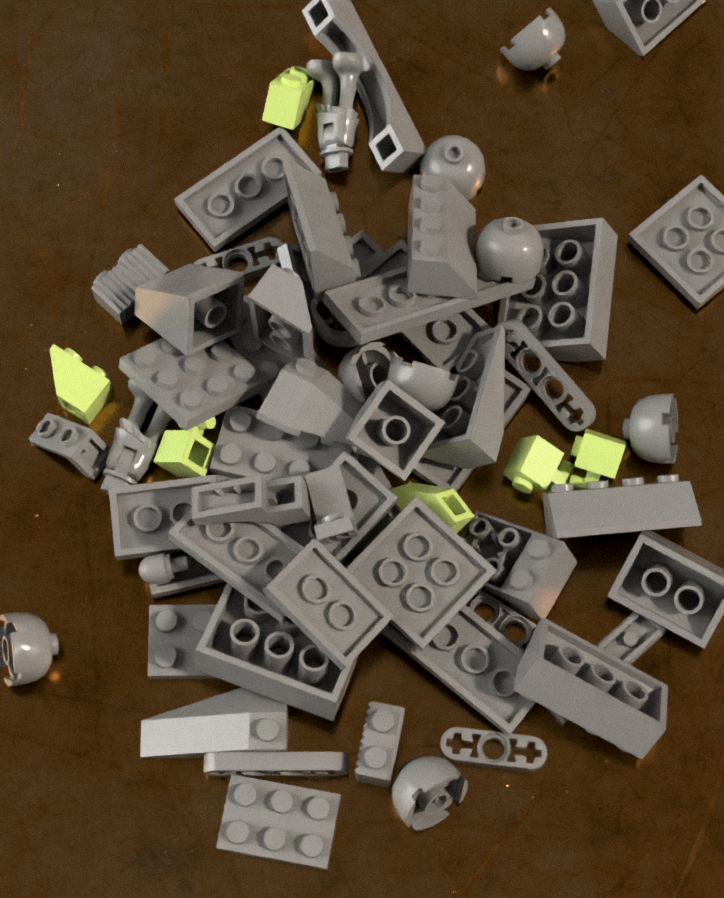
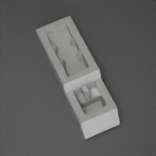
M262 475L191 487L192 521L196 526L224 522L273 523L277 527L311 521L310 494L308 486L301 475L265 481Z

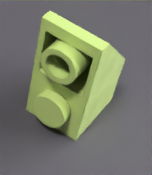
M293 66L291 69L287 68L270 82L262 121L294 130L302 122L317 85V81L309 77L305 68Z
M53 344L50 348L56 395L60 405L90 425L114 393L110 383V376L98 366L94 365L90 368L82 363L83 359L72 349L66 347L65 350H62Z
M411 482L390 490L399 498V501L396 503V508L399 512L415 497H418L456 533L474 517V514L454 488Z

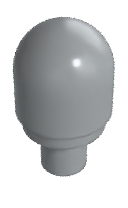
M165 552L147 556L139 565L140 577L150 584L171 581V579L176 578V572L190 570L188 556L173 558L171 553L166 554Z

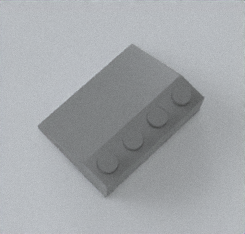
M603 217L533 225L539 231L544 246V257L540 272L535 276L533 289L500 299L497 325L511 319L521 321L556 361L585 362L606 360L618 235ZM511 329L507 331L508 336L506 340L508 342L514 341L513 336L516 334ZM527 344L521 345V348L516 350V353L518 354L521 350L527 348ZM528 353L526 356L530 358H539L534 353Z
M227 583L195 650V670L334 721L358 656L347 668L341 670L289 618L282 624Z

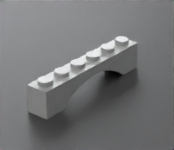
M312 0L302 10V13L314 37L332 55L339 52H353L363 57V67L357 80L356 89L364 104L369 122L368 144L381 170L408 174L421 162L422 157L425 155L426 147L351 0Z

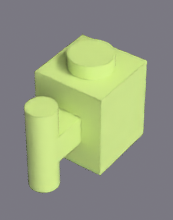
M215 417L187 431L184 429L165 430L153 462L176 477L206 476L216 445L202 435L205 429H213L215 427Z
M587 428L583 437L576 435L570 455L577 457L574 466L587 470L585 478L571 474L569 483H573V489H586L587 482L599 481L601 475L615 479L626 447V441Z
M534 435L519 438L502 475L513 481L512 486L521 492L529 494L535 491L547 490L549 486L548 492H552L551 485L568 483L575 466L569 461L563 460L561 462L564 453L540 436Z

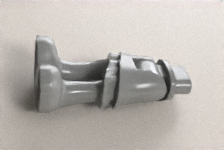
M353 52L336 53L332 56V61L316 59L308 61L306 64V72L309 77L321 82L323 102L322 104L315 103L318 113H315L318 128V143L321 150L320 157L325 160L326 173L348 170V157L353 155L354 149L350 147H353L355 131L359 123L358 113L353 109V101L357 80L363 67V57ZM339 91H340V100H339V107H338V99H339Z
M130 378L128 387L134 396V405L128 419H119L120 428H115V436L107 456L106 468L102 473L105 479L100 490L108 495V488L138 484L137 481L143 477L153 462L158 450L157 444L172 419L158 405L145 434H142L140 432L142 425L155 402Z

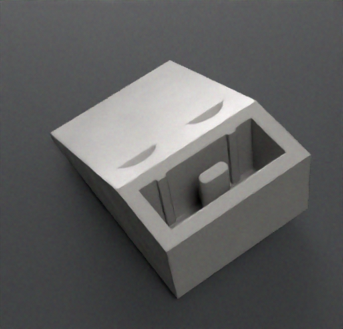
M477 510L461 535L464 541L497 570L481 589L514 611L539 621L542 617H547L577 564V560L564 541Z

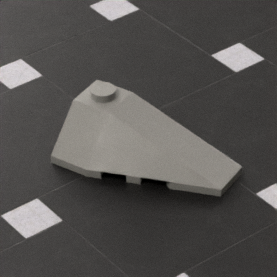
M501 325L474 333L456 366L459 378L455 391L449 402L436 413V416L445 421V424L423 454V458L466 469L496 462L504 434L505 328Z
M298 356L292 359L280 371L256 418L298 437L301 431L320 436V443L332 446L333 442L351 445L355 453L370 457L345 439L364 403L357 400L329 371L317 366L314 361Z
M240 687L141 720L140 758H204V754L211 752H288V704Z

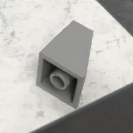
M187 264L136 286L135 316L184 355L189 356L241 332L245 275L239 271Z

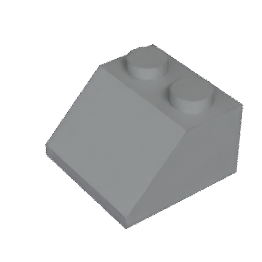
M387 379L379 383L359 410L345 439L402 481H405L439 433L445 421Z

